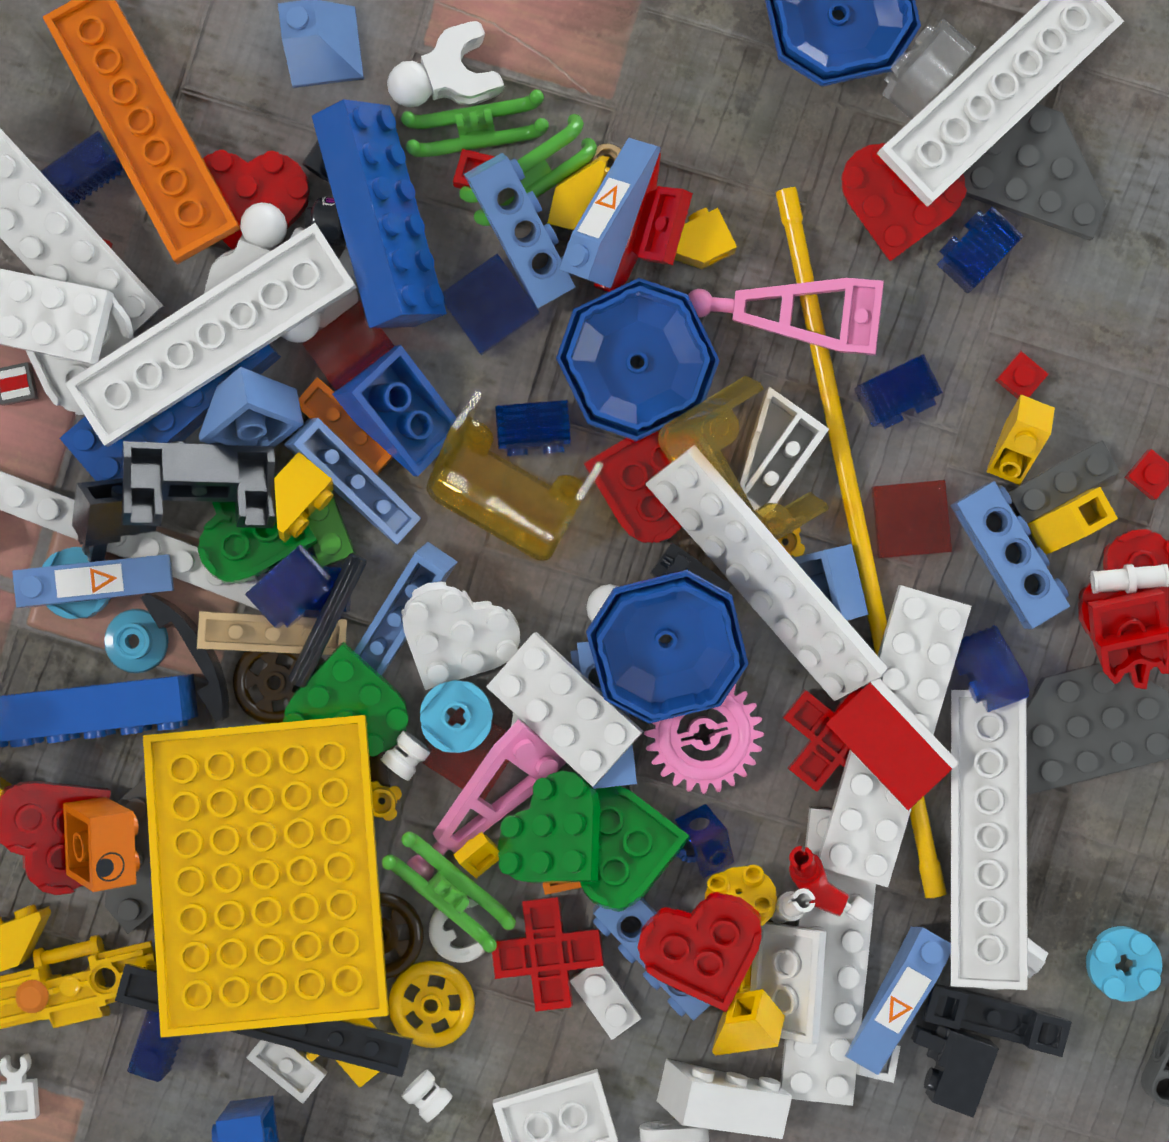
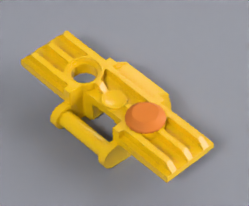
M94 935L88 941L46 951L44 948L34 949L33 962L35 968L0 976V1029L47 1019L50 1020L53 1028H59L77 1022L109 1016L110 1007L107 1004L116 1002L115 998L125 964H133L157 971L152 940L105 951L101 936ZM88 956L90 967L85 971L64 976L62 974L52 975L49 964ZM103 968L111 969L116 976L114 986L105 987Z

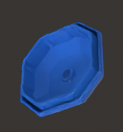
M765 0L778 60L821 87L893 71L921 27L915 0ZM840 10L844 13L845 18L836 20L832 12Z
M637 278L573 309L556 357L587 424L634 441L647 437L701 411L720 361L689 296L641 278ZM635 356H639L644 360V366L640 369H635L630 364V360Z
M688 570L613 588L586 630L604 700L649 724L721 706L749 664L732 595ZM668 634L672 636V640L668 643H662L659 641L660 637Z

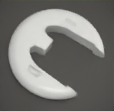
M468 898L469 904L466 909L478 905V903ZM439 909L434 911L429 922L428 931L431 944L439 955L452 962L465 963L473 961L485 953L478 942L464 947L451 945V941L457 938L455 929H445L443 925L448 917Z

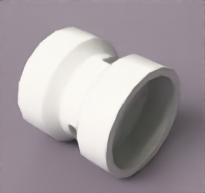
M403 730L396 739L397 745L393 749L387 750L381 761L394 773L409 781L416 772L415 766L420 761H425L431 750L415 736Z
M427 1069L406 1088L401 1097L408 1104H414L419 1109V1115L428 1123L445 1108L453 1095L446 1088H440L435 1083V1077Z

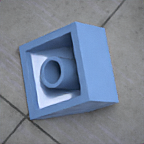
M243 367L238 368L216 387L199 433L200 441L207 444L218 442L225 445L275 447L304 425L297 389Z
M852 544L793 558L847 621L869 615Z

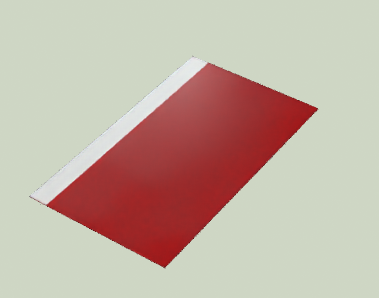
M880 678L868 683L826 723L908 811L959 764L953 755Z

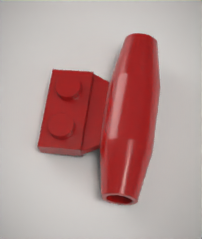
M659 153L612 287L608 288L594 283L595 288L610 292L625 285L638 258L649 262L673 265L693 193L680 188L657 186L661 153Z

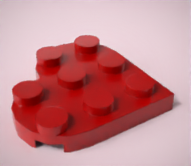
M886 143L871 144L856 151L845 163L841 175V190L850 208L888 261H891L955 213L966 196L965 178L962 174L927 207L877 154Z
M217 150L203 157L206 166L239 226L245 210L253 204L269 203L279 208L285 216L287 229L302 215L308 206L310 192L308 177L299 163L287 155L279 154L276 151H267L246 162L236 154L228 153L225 150ZM241 229L222 239L232 250L237 247L238 241L242 236Z
M674 423L638 441L625 438L584 463L585 468L620 526L630 537L641 543H658L670 539L682 527L646 486V483L693 445L699 449L696 439L685 427Z
M1149 529L1127 531L1117 536L1112 543L1105 547L1103 569H1123V566L1126 564H1133L1134 567L1167 564L1169 568V540H1165L1160 534ZM1089 583L1087 587L1080 591L1078 603L1079 620L1090 638L1088 602L1127 595L1125 590L1093 594L1091 583ZM1169 587L1137 589L1136 592L1160 588L1165 593L1167 626L1169 627Z
M42 781L19 782L15 785H9L2 790L0 795V843L10 852L23 855V868L27 878L42 892L53 895L71 894L75 892L74 889L83 886L66 875L63 803L101 797L110 799L111 790L101 787Z
M720 892L710 893L705 900L699 902L691 913L669 907L661 908L642 927L637 946L640 958L646 965L645 970L657 980L727 1012L759 950L762 939L761 915L742 898Z

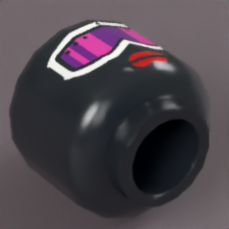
M325 196L318 198L313 207H308L306 210L305 228L316 223L329 245L345 247L346 241L334 198Z

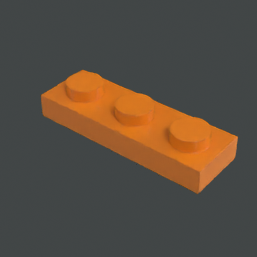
M317 377L299 397L301 411L309 418H319L378 475L393 457L351 419L332 395L334 391Z

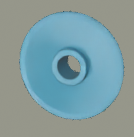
M130 609L118 614L108 625L104 637L105 650L111 662L119 669L129 673H143L155 668L165 657L169 644L167 629H159L149 611L143 609ZM133 634L139 638V644L136 648H133L129 643V639Z

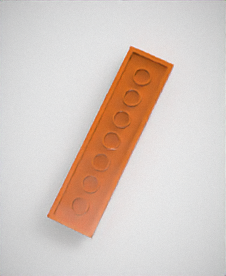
M71 0L44 15L43 19L173 261L179 264L240 230L238 222L117 0Z

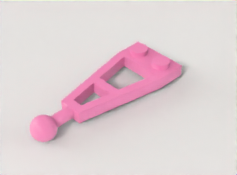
M840 278L735 291V299L712 297L704 289H695L688 294L699 318L707 316L710 312L733 313L732 320L734 322L836 352L876 356L884 281ZM845 291L840 340L791 326L795 296ZM782 298L779 322L746 313L748 301Z
M518 719L493 745L434 830L433 835L437 841L432 847L442 855L449 849L456 853L468 840L474 838L481 831L484 833L533 795L534 783L540 778H546L548 775L558 772L566 761L531 728ZM505 759L528 774L525 779L493 804H489L479 797ZM470 809L479 814L454 833ZM420 855L411 857L406 863L427 881L434 874V867Z

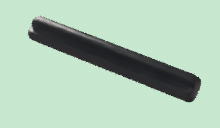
M350 553L347 556L289 675V681L294 685L302 688L307 686L367 564L363 557L354 553Z

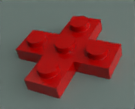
M861 687L847 694L834 711H831L804 689L782 716L784 720L809 739V742L788 766V769L816 792L819 791L839 765L845 767L850 750L826 723L862 690Z
M559 896L523 900L526 937L495 940L497 947L492 952L495 979L531 975L535 1012L572 1008L569 970L604 966L600 930L595 928L564 932Z

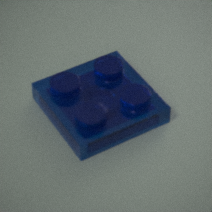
M498 253L443 292L445 306L481 356L540 314Z

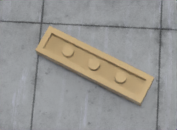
M199 611L197 649L300 654L317 617ZM339 619L322 655H331L342 642L346 644V619Z

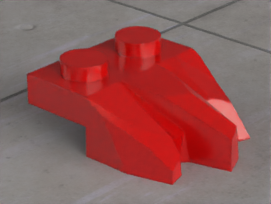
M1160 588L1088 602L1091 639L1103 672L1114 684L1120 682L1124 674L1128 673L1130 681L1135 688L1147 690L1149 674L1152 668L1157 667L1162 674H1169V627L1167 626L1165 593Z

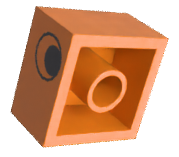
M107 797L63 803L66 875L92 892L135 885L136 872L140 869V859L135 850V836L138 834L139 825L134 811Z

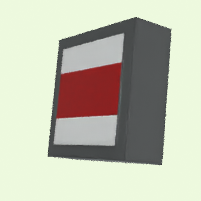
M25 362L0 368V405L6 406L39 399L31 363Z

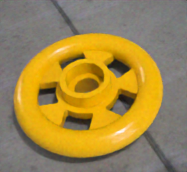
M424 961L412 965L397 977L389 994L388 1009L391 1021L401 1036L413 1038L412 1044L420 1047L438 1048L456 1041L468 1029L474 1015L475 998L470 983L458 969L444 962ZM430 975L445 978L444 988L428 986ZM410 984L420 988L413 1002L404 997ZM459 994L460 1010H449L450 1001L448 995ZM429 999L435 1000L438 1008L435 1011L427 1010L424 1004L425 1001ZM412 1011L423 1021L417 1028H414L406 1019V1016ZM446 1018L449 1028L435 1033L431 1023H436Z

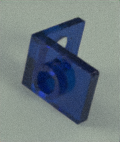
M707 804L675 819L676 825L689 835V841L694 848L699 872L703 878L734 863L727 828ZM697 818H705L710 821L709 825L702 830H693L689 827L690 823Z

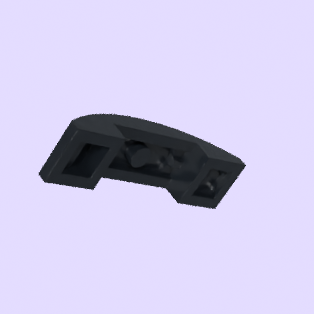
M145 594L140 597L159 629L169 628L172 625L176 627L209 682L208 685L197 692L214 721L219 722L229 717V695L221 664L214 649H197L198 626L187 614L165 598L156 594Z
M934 984L931 989L923 1020L957 1030H960V1028L1023 1044L1029 1049L1063 1057L1072 1024L1070 1020L1018 1003Z

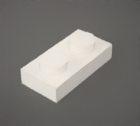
M605 965L581 969L570 977L571 984L611 1040L641 1020V1015Z
M260 1040L246 1057L302 1104L327 1074V1071L314 1060L310 1062L305 1057L306 1054L303 1051Z

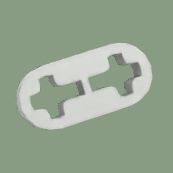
M677 1120L647 1122L639 1127L640 1142L710 1141L709 1129L683 1126Z

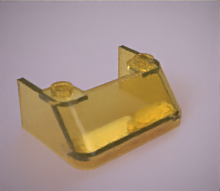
M745 375L666 423L660 430L658 441L669 463L695 445L778 540L827 511L829 507L826 502L808 492L785 507L778 503H767L754 511L721 452V449L731 444L739 433V422L732 408L764 390L760 382Z
M476 391L450 427L427 482V492L440 505L536 560H549L586 500L604 464L598 461L585 482L571 475H560L550 486L490 451L494 442L492 432L485 424L473 418L483 394Z

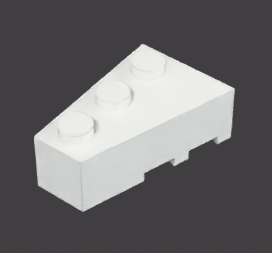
M768 387L764 393L735 489L739 497L761 521L767 518L829 430V428L771 387Z
M666 1059L657 1102L683 1126L783 1139L792 1095L780 1087L781 1083L778 1080L759 1077V1080L735 1072H722Z

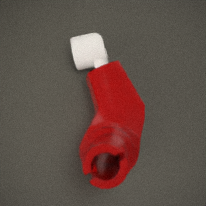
M802 846L795 847L789 855L790 876L798 889L804 888L812 892L815 900L809 903H815L814 907L838 917L844 911L854 921H864L868 918L874 907L859 896L855 898L852 904H849L847 902L849 895L828 882L821 859L813 854L808 847L805 848V852Z

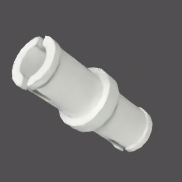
M1126 564L1123 566V569L1091 571V589L1093 594L1123 590L1130 594L1136 593L1137 589L1169 587V568L1167 564L1134 567L1133 564Z
M804 888L780 895L775 912L770 919L774 923L780 924L800 919L805 913L814 908L815 903H809L815 900L814 895L811 891Z

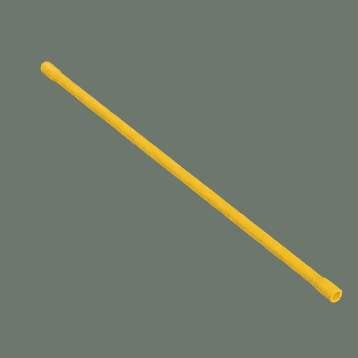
M789 187L778 190L775 193L781 221L785 227L796 283L815 282L802 224L803 216L797 188ZM818 295L799 296L806 330L826 336ZM810 344L827 428H829L828 434L852 547L869 614L867 617L875 654L878 656L887 626V619L829 349ZM922 797L911 808L910 820L919 857V871L925 898H937L946 895L947 892L941 864L936 854L925 798Z

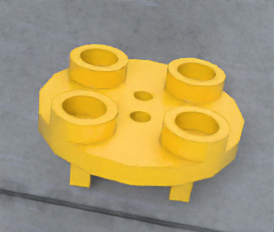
M758 865L732 867L712 875L707 881L705 899L712 892L740 897L760 913L761 926L775 912L777 904L776 887L770 877L764 874L763 869Z

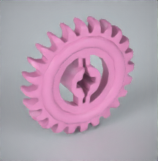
M735 684L722 705L713 708L726 717L727 721L716 723L709 717L698 716L688 724L686 732L678 734L677 730L680 721L685 715L652 723L655 725V728L644 731V735L655 738V741L647 745L646 750L659 752L651 763L653 765L665 763L660 773L661 776L665 777L672 772L675 773L672 781L673 786H677L685 779L688 792L693 789L696 783H699L702 794L707 792L709 783H712L716 791L720 792L722 780L724 779L730 786H735L734 773L746 777L747 773L743 768V764L756 765V761L749 755L750 752L762 751L759 745L753 743V739L764 736L762 731L753 729V726L762 721V718L759 716H750V713L757 706L756 703L743 704L748 694L747 691L734 695ZM700 724H704L708 729H714L713 733L708 735L707 742H702L699 737H693L694 733L699 731ZM723 727H727V729H725V730H721V731L717 730V729H720V728H723ZM731 734L727 748L720 756L711 760L694 759L681 749L682 746L692 744L696 749L702 751L711 750L719 743L721 736ZM688 737L687 740L681 741V738Z

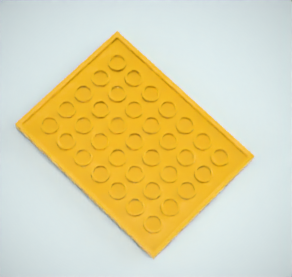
M359 715L143 735L161 1038L388 1016L366 716Z

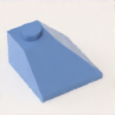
M322 0L278 3L282 42L293 88L364 79L355 6Z

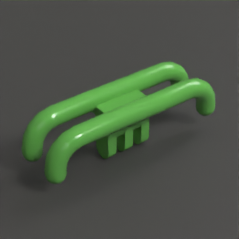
M535 89L529 96L513 100L422 115L406 111L402 114L401 121L408 128L429 129L457 124L459 138L428 143H419L411 139L406 144V150L414 157H434L461 152L462 149L475 150L541 137L549 128V123L544 118H539L534 124L500 131H495L493 118L536 109L542 104L544 94L542 91Z
M578 114L570 115L566 128L517 160L525 175L521 183L526 193L533 191L536 198H538L583 168L595 156L597 150L595 141L591 138H585L581 142L582 149L553 170H551L545 160L571 143L581 133L584 123ZM464 186L460 189L459 195L463 201L468 203L478 202L470 187ZM514 196L502 203L501 206L509 205L513 201ZM479 209L474 213V220L477 224L491 226L483 210Z
M410 831L404 833L401 838L402 844L414 850L437 869L438 872L428 882L393 854L383 857L382 866L384 869L391 870L474 938L484 951L488 953L495 951L497 947L495 939L478 922L464 912L469 904L467 895L490 913L506 930H512L516 925L513 915L420 836Z

